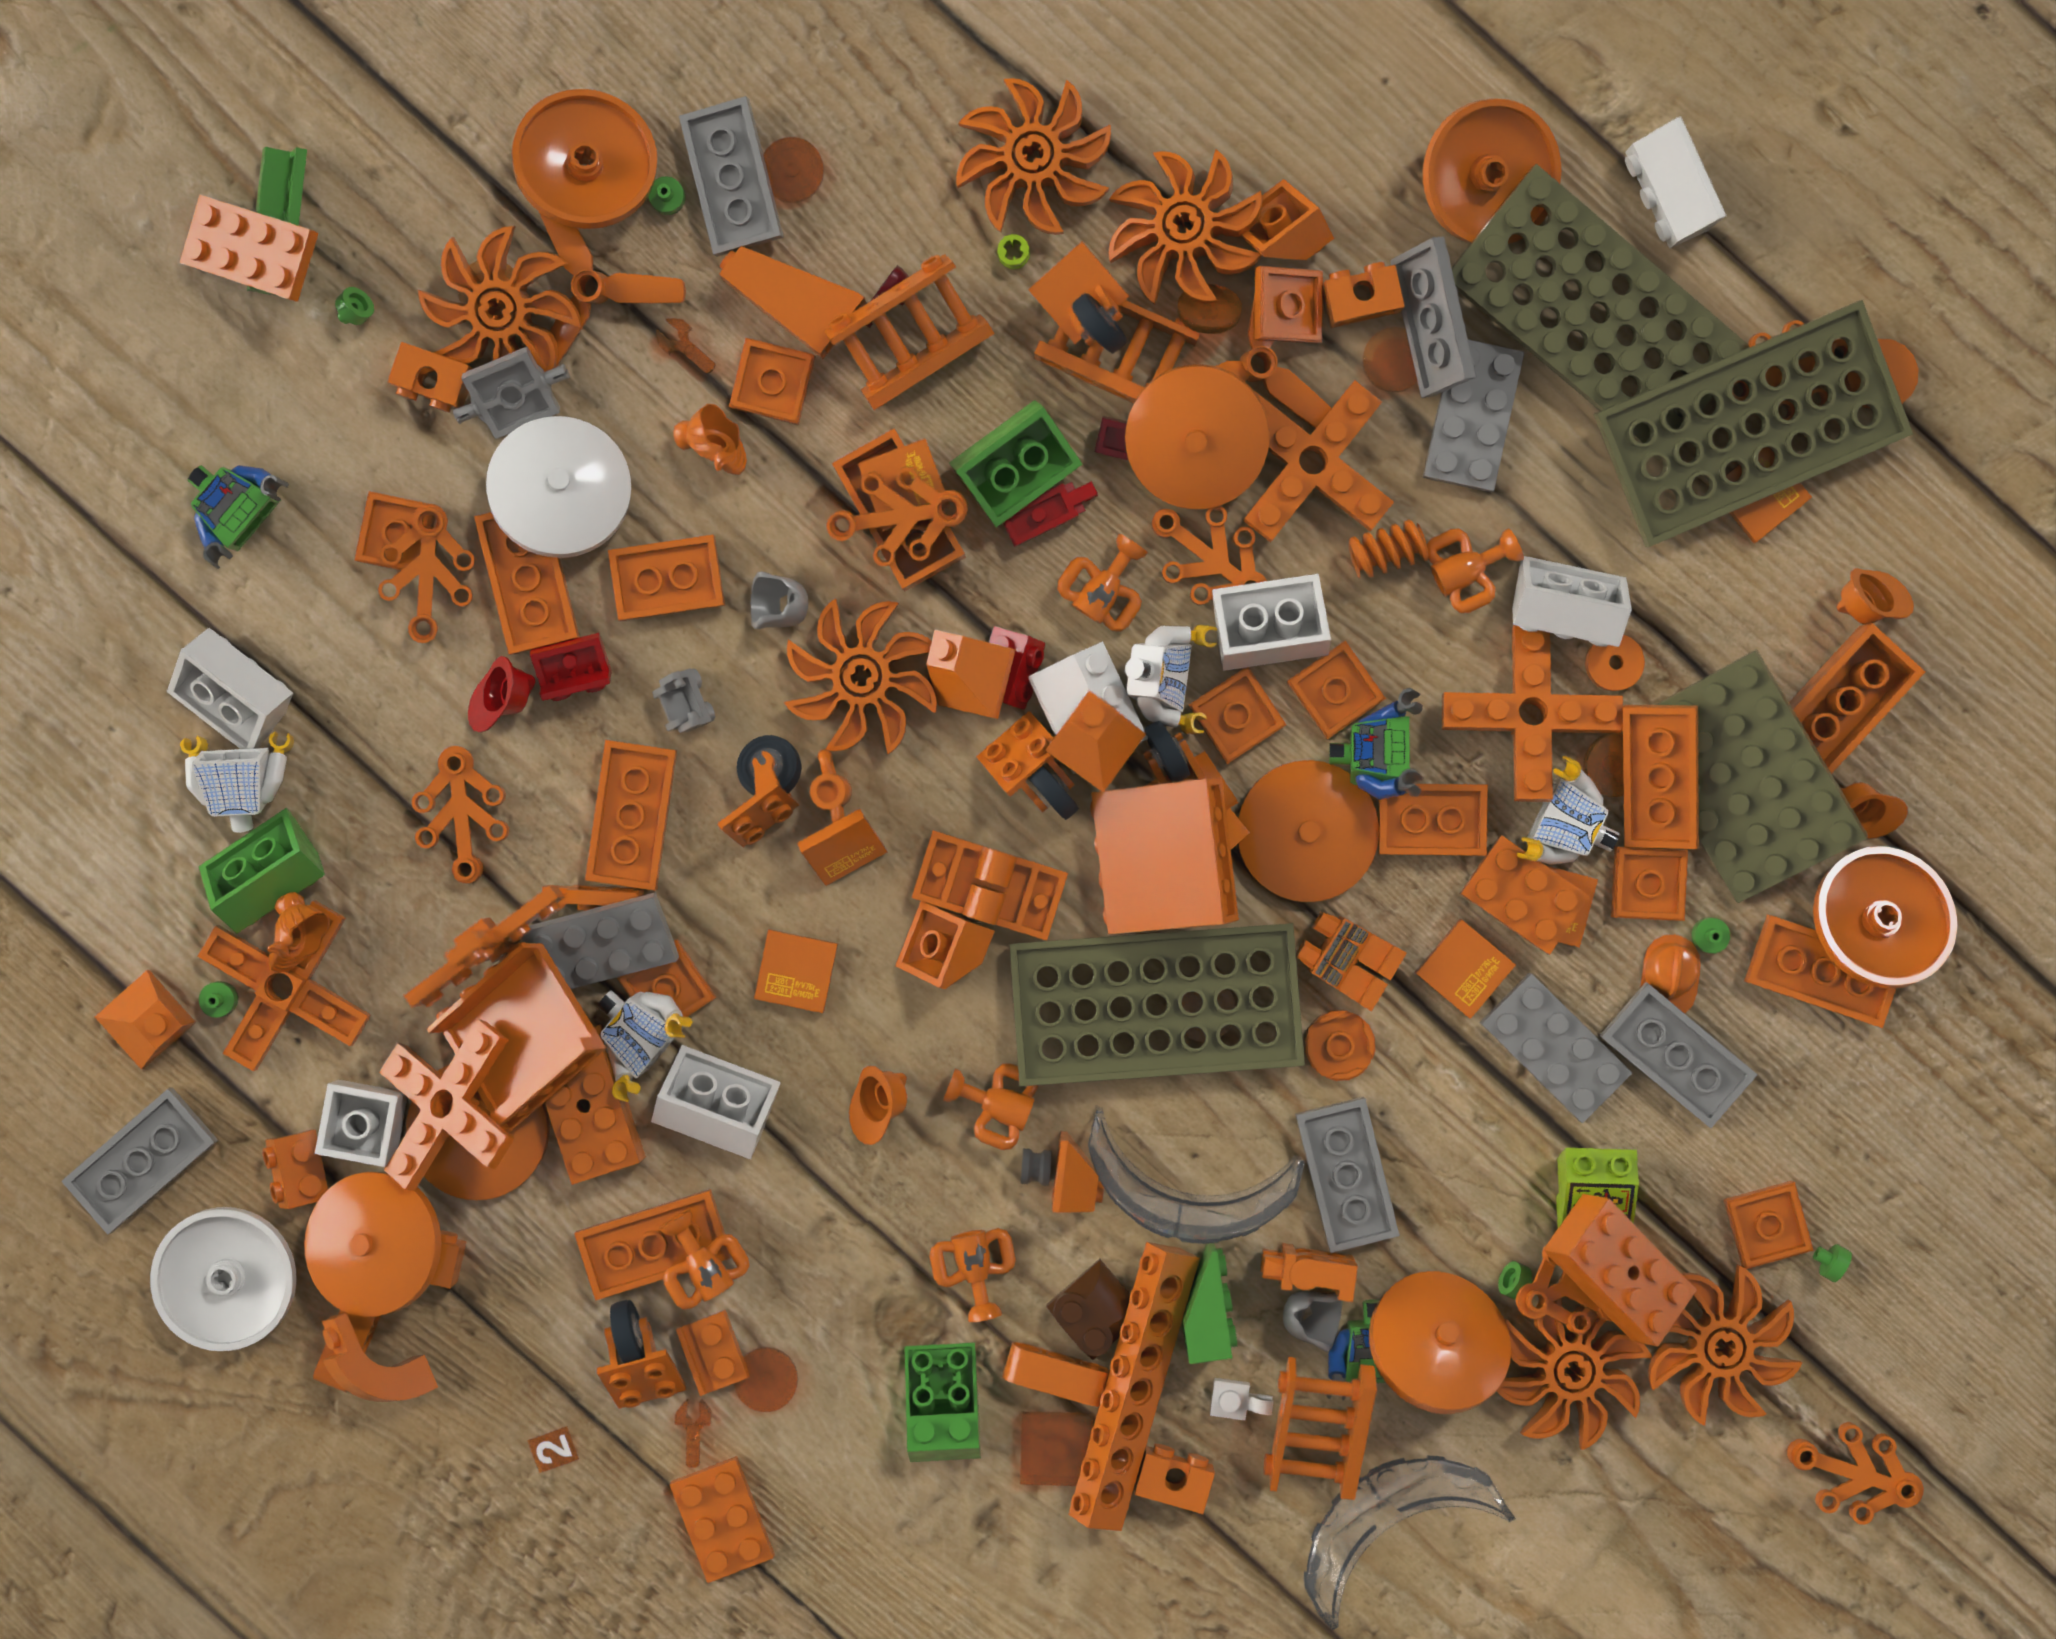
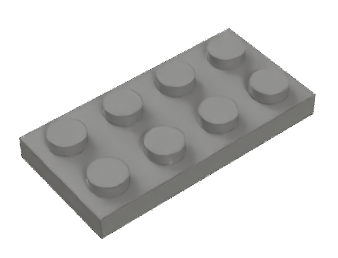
M744 96L680 115L679 119L713 255L718 257L728 254L732 250L735 252L740 246L749 248L784 238L750 99Z
M1444 236L1432 237L1390 260L1391 265H1396L1405 306L1402 310L1421 398L1433 397L1476 377Z
M1468 340L1476 377L1441 393L1422 478L1492 493L1495 489L1524 352Z
M656 892L530 925L531 931L522 937L523 942L543 943L570 989L677 962L679 958Z
M1530 972L1479 1022L1581 1123H1584L1632 1074Z
M1647 982L1642 985L1599 1035L1709 1128L1715 1125L1758 1075Z
M171 1087L61 1182L108 1235L113 1233L219 1140L174 1088Z
M1365 1097L1296 1113L1295 1116L1330 1253L1400 1236Z

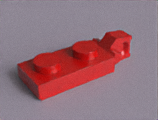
M1092 481L1075 489L1072 482L1066 485L1062 483L1044 492L1003 522L1014 547L1079 517V514L1086 511L1083 503L1097 497L1098 492Z

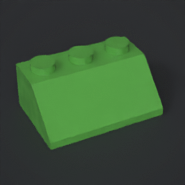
M1036 400L1032 401L949 462L964 486L995 527H998L1083 465L1045 408Z
M287 808L199 866L211 911L236 934L255 924L261 917L275 909L276 901L281 896L289 892L299 893L325 875L318 852Z

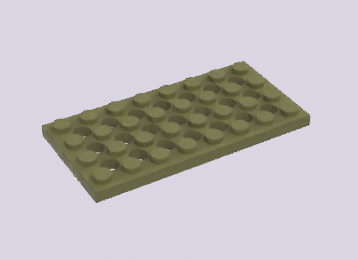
M1537 164L1528 171L1451 268L1458 292L1600 411L1632 398L1622 392L1621 383L1625 377H1632L1637 382L1638 389L1634 395L1637 396L1670 382L1672 374L1676 371L1686 375L1749 348V345ZM1536 206L1544 208L1548 214V220L1544 226H1538L1531 220V211ZM1565 229L1573 233L1575 244L1571 249H1565L1560 246L1558 234L1561 230ZM1511 235H1520L1524 239L1526 246L1522 254H1515L1509 249L1508 240ZM1590 252L1598 254L1602 260V266L1598 272L1588 270L1585 265V258ZM1541 257L1547 258L1552 263L1553 269L1549 277H1542L1536 272L1535 264ZM1491 262L1499 264L1503 270V277L1499 282H1492L1486 276V267ZM1617 275L1625 277L1629 283V289L1625 295L1615 293L1612 288V281ZM1567 280L1574 281L1579 286L1580 292L1576 300H1569L1563 294L1562 288ZM1518 285L1526 287L1530 292V300L1526 305H1519L1513 299V290ZM1643 298H1648L1655 304L1656 311L1651 318L1644 317L1639 311V304ZM1594 303L1601 304L1606 309V318L1602 323H1596L1590 317V308ZM1545 308L1552 309L1557 315V323L1553 328H1546L1540 321V314ZM1670 321H1675L1682 327V336L1678 341L1671 340L1666 334V327ZM1621 326L1630 328L1633 333V341L1629 346H1623L1617 340V331ZM1572 331L1579 332L1584 338V345L1580 351L1570 349L1567 344V337ZM1697 344L1705 345L1709 351V358L1704 364L1698 363L1693 357V349ZM1648 349H1654L1660 356V363L1655 369L1647 367L1644 363L1643 357ZM1598 354L1606 355L1611 361V368L1606 374H1601L1595 369L1594 360ZM1706 394L1700 399L1699 408L1701 411L1712 399L1711 395ZM1671 409L1666 415L1667 425L1672 429H1678L1683 422L1682 413L1677 409ZM1641 422L1633 429V437L1638 443L1643 444L1650 437L1649 427Z
M1863 300L1854 302L1594 414L1646 547H1651L1913 435ZM1837 338L1843 339L1848 346L1847 354L1842 359L1835 357L1832 353V344ZM1804 352L1810 353L1815 360V366L1809 373L1802 371L1798 364L1799 358ZM1771 366L1777 367L1782 374V380L1776 387L1770 386L1765 378L1766 371ZM1851 371L1857 373L1861 381L1860 387L1855 392L1849 391L1844 383L1846 375ZM1738 380L1744 381L1749 388V394L1743 401L1737 400L1732 393L1733 385ZM1818 385L1824 387L1828 394L1827 401L1822 406L1814 404L1811 398L1813 389ZM1706 394L1711 395L1716 401L1715 411L1711 415H1705L1699 408V401ZM1783 400H1789L1794 405L1795 412L1790 420L1782 419L1778 413V407ZM1863 405L1869 406L1873 411V419L1866 426L1862 425L1857 418V412ZM1673 408L1679 410L1683 415L1682 425L1678 429L1670 428L1666 422V415ZM1750 414L1758 415L1762 421V427L1755 435L1749 433L1745 427V421ZM1830 419L1836 420L1840 425V433L1834 440L1829 439L1824 432V426ZM1640 422L1646 424L1650 429V437L1643 444L1638 443L1633 437V429ZM1718 428L1725 429L1729 435L1728 444L1722 449L1717 448L1712 441V435ZM1797 433L1803 434L1808 443L1806 450L1801 454L1796 453L1791 446V440ZM1685 442L1692 443L1696 449V456L1689 463L1684 462L1679 456V449ZM1764 447L1770 448L1775 456L1773 464L1768 468L1763 467L1758 461V454ZM1652 456L1659 457L1663 463V470L1656 477L1649 475L1646 470V463ZM1731 461L1737 462L1742 469L1741 477L1735 482L1728 480L1725 475V468ZM1699 475L1704 476L1709 482V489L1703 496H1698L1692 489V482ZM1666 489L1673 491L1676 496V503L1670 510L1663 509L1659 503V496Z
M1293 923L1009 944L1019 1086L1305 1066ZM1257 951L1265 952L1270 958V966L1264 972H1257L1250 965V958ZM1228 954L1234 959L1235 967L1230 974H1220L1215 969L1214 962L1217 956ZM1184 957H1194L1198 961L1200 968L1195 976L1186 977L1181 974L1179 963ZM1157 959L1163 964L1164 973L1161 978L1152 980L1145 976L1143 967L1148 960ZM1122 962L1128 967L1129 975L1126 980L1114 982L1109 978L1108 968L1112 963ZM1080 964L1088 965L1093 970V979L1086 985L1076 983L1072 977L1074 968ZM1051 967L1056 970L1058 980L1054 986L1047 988L1038 983L1037 974L1040 969ZM1258 987H1267L1271 990L1273 1001L1268 1007L1262 1008L1254 1003L1253 993ZM1229 989L1236 993L1238 1002L1232 1010H1224L1218 1005L1217 997L1222 990ZM1188 992H1195L1202 998V1007L1195 1013L1187 1012L1182 1006V998ZM1158 994L1165 998L1167 1008L1163 1014L1152 1015L1148 1012L1146 1001L1151 995ZM1124 997L1130 1001L1131 1012L1127 1017L1118 1018L1112 1014L1110 1006L1115 998ZM1090 1000L1094 1003L1096 1014L1092 1019L1084 1021L1076 1016L1075 1007L1079 1001ZM1047 1002H1053L1060 1008V1017L1054 1023H1046L1040 1017V1008ZM1263 1022H1268L1275 1027L1276 1036L1270 1043H1262L1256 1037V1028ZM1226 1025H1234L1240 1031V1040L1233 1046L1225 1045L1221 1041L1220 1032ZM1192 1027L1201 1029L1205 1035L1204 1044L1195 1049L1189 1047L1184 1040L1186 1031ZM1155 1030H1163L1169 1036V1045L1163 1051H1156L1149 1044V1036ZM1122 1032L1130 1034L1134 1039L1133 1049L1126 1054L1117 1052L1113 1046L1115 1036ZM1085 1035L1094 1036L1099 1043L1098 1051L1092 1056H1084L1078 1050V1041ZM1048 1038H1057L1062 1042L1063 1052L1058 1058L1050 1059L1043 1054L1042 1045Z

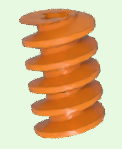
M1410 519L1404 521L1403 531L1397 524L1390 526L1389 535L1383 528L1377 529L1376 540L1369 532L1363 534L1362 544L1355 536L1349 538V552L1359 579L1361 570H1364L1369 578H1373L1374 566H1378L1382 573L1386 574L1388 562H1392L1396 569L1399 570L1401 569V558L1404 557L1412 566L1415 564V554L1417 553L1420 554L1424 561H1428V549L1423 531L1418 523L1415 526Z

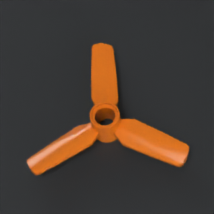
M539 212L558 256L568 263L564 268L574 275L571 280V290L574 297L570 300L576 306L581 319V327H576L557 319L554 322L550 331H552L558 346L556 367L589 319L591 304H602L609 298L617 303L655 304L683 303L685 301V284L679 278L615 273L607 277L603 273L593 271V255L578 228L557 223ZM594 277L598 283V288L594 295L588 296L585 285L590 278Z
M1254 295L1248 330L1251 350L1245 352L1239 361H1226L1216 365V367L1232 372L1243 381L1259 382L1263 380L1271 396L1316 429L1332 408L1289 369L1277 367V356L1270 349L1274 341L1254 340ZM1253 355L1259 356L1264 361L1265 367L1262 373L1255 372L1251 367Z

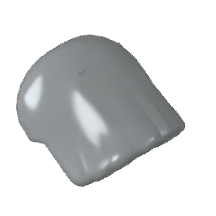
M763 571L758 572L753 580L750 601L751 624L754 629L790 627L801 623L806 617L809 603L808 594L803 585L791 578L776 576ZM787 595V605L782 612L780 611V598Z
M1297 1291L1288 1298L1284 1307L1283 1323L1285 1328L1293 1337L1313 1344L1323 1351H1328L1332 1348L1338 1333L1343 1301L1338 1300L1336 1293ZM1310 1306L1312 1314L1303 1320L1305 1309Z

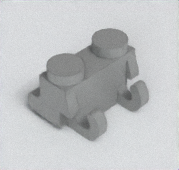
M690 668L684 671H677L659 680L661 687L654 690L652 694L654 699H660L669 721L665 725L667 732L678 729L679 733L688 732L714 721V709L709 702L703 701L699 691L702 686V680L696 669Z

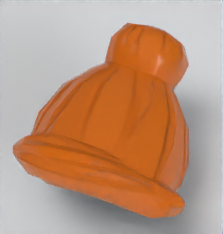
M706 404L692 416L690 421L682 420L674 426L673 434L677 446L683 450L692 448L701 457L714 462L716 471H721L723 468L727 473L740 475L745 470L747 459L740 439L739 427L735 422L729 420L723 410L717 405Z
M289 892L281 896L275 904V910L279 914V918L275 925L274 943L267 947V951L271 952L269 955L270 969L278 973L291 970L307 956L316 953L320 949L322 936H324L330 926L329 915L310 905H305L304 897L296 892Z

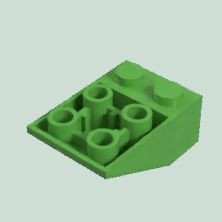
M1214 1242L1206 1243L1182 1319L1189 1364L1231 1359V1347H1238L1235 1325H1233L1232 1318H1227L1226 1312L1233 1311L1230 1290H1228L1227 1283H1222L1221 1276H1228L1225 1254H1223L1222 1248H1216Z
M975 1343L905 1346L907 1453L910 1462L980 1459V1420Z

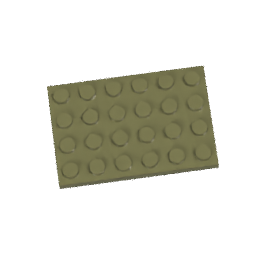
M1757 649L1656 704L1698 705L1699 840L1737 903L1867 839V832Z

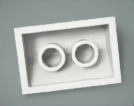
M1681 116L1636 141L1625 152L1627 155L1625 157L1627 169L1631 176L1637 177L1642 187L1640 190L1642 202L1647 209H1652L1657 220L1655 222L1657 235L1661 241L1667 242L1669 249L1709 231L1726 216Z
M1524 556V560L1520 561L1512 606L1514 625L1529 632L1541 630L1554 633L1562 639H1572L1574 637L1588 640L1590 643L1600 647L1608 645L1620 646L1632 610L1626 577Z
M1319 574L1212 589L1215 622L1218 629L1217 640L1223 671L1329 655L1331 637Z
M210 628L206 629L181 649L167 689V693L240 749H255L261 746L286 713L293 692L284 683L276 680L259 667L254 660L246 657L232 646L226 638L219 636Z
M1103 641L1028 677L1055 736L1089 690L1119 711L1145 733ZM1147 735L1144 736L1141 742L1148 739Z
M682 1045L657 1096L651 1122L751 1159L762 1135L781 1082Z

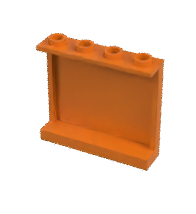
M1222 777L1107 790L1104 793L1102 791L1091 792L1090 811L1095 821L1096 829L1094 845L1099 855V885L1103 890L1105 905L1103 919L1107 925L1108 934L1220 925L1239 921Z
M520 942L512 946L507 951V957L500 963L485 970L483 973L484 977L477 984L463 990L459 995L460 999L452 1006L441 1010L436 1015L437 1020L427 1028L428 1033L443 1032L455 1054L477 1019L487 1021L508 1039V1042L477 1090L491 1114L489 1117L507 1132H511L606 1049L543 943Z

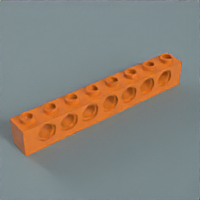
M1146 1242L1140 1259L1138 1273L1130 1294L1124 1322L1120 1328V1336L1114 1357L1110 1363V1371L1104 1392L1101 1395L1100 1406L1091 1430L1090 1441L1081 1465L1080 1476L1068 1514L1087 1528L1122 1531L1200 1259L1179 1247Z

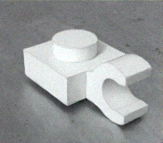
M1214 1378L1210 1416L1245 1421L1247 1410L1262 1415H1272L1273 1396L1249 1393V1382Z

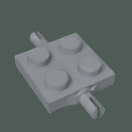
M524 347L463 373L462 381L470 393L471 403L453 409L454 417L461 424L478 416L488 425L494 438H500L510 434L527 422L560 413V405L552 392L551 385L569 379V372L564 364L545 372L537 365L529 348Z

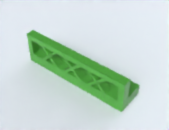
M270 147L263 148L256 204L257 213L299 226L307 149L296 147L289 152ZM247 286V291H253V292H258V293H263V294H269V295L278 296V295H275V294H272V293H268V292H265V291H262V290H259V289H256V288Z

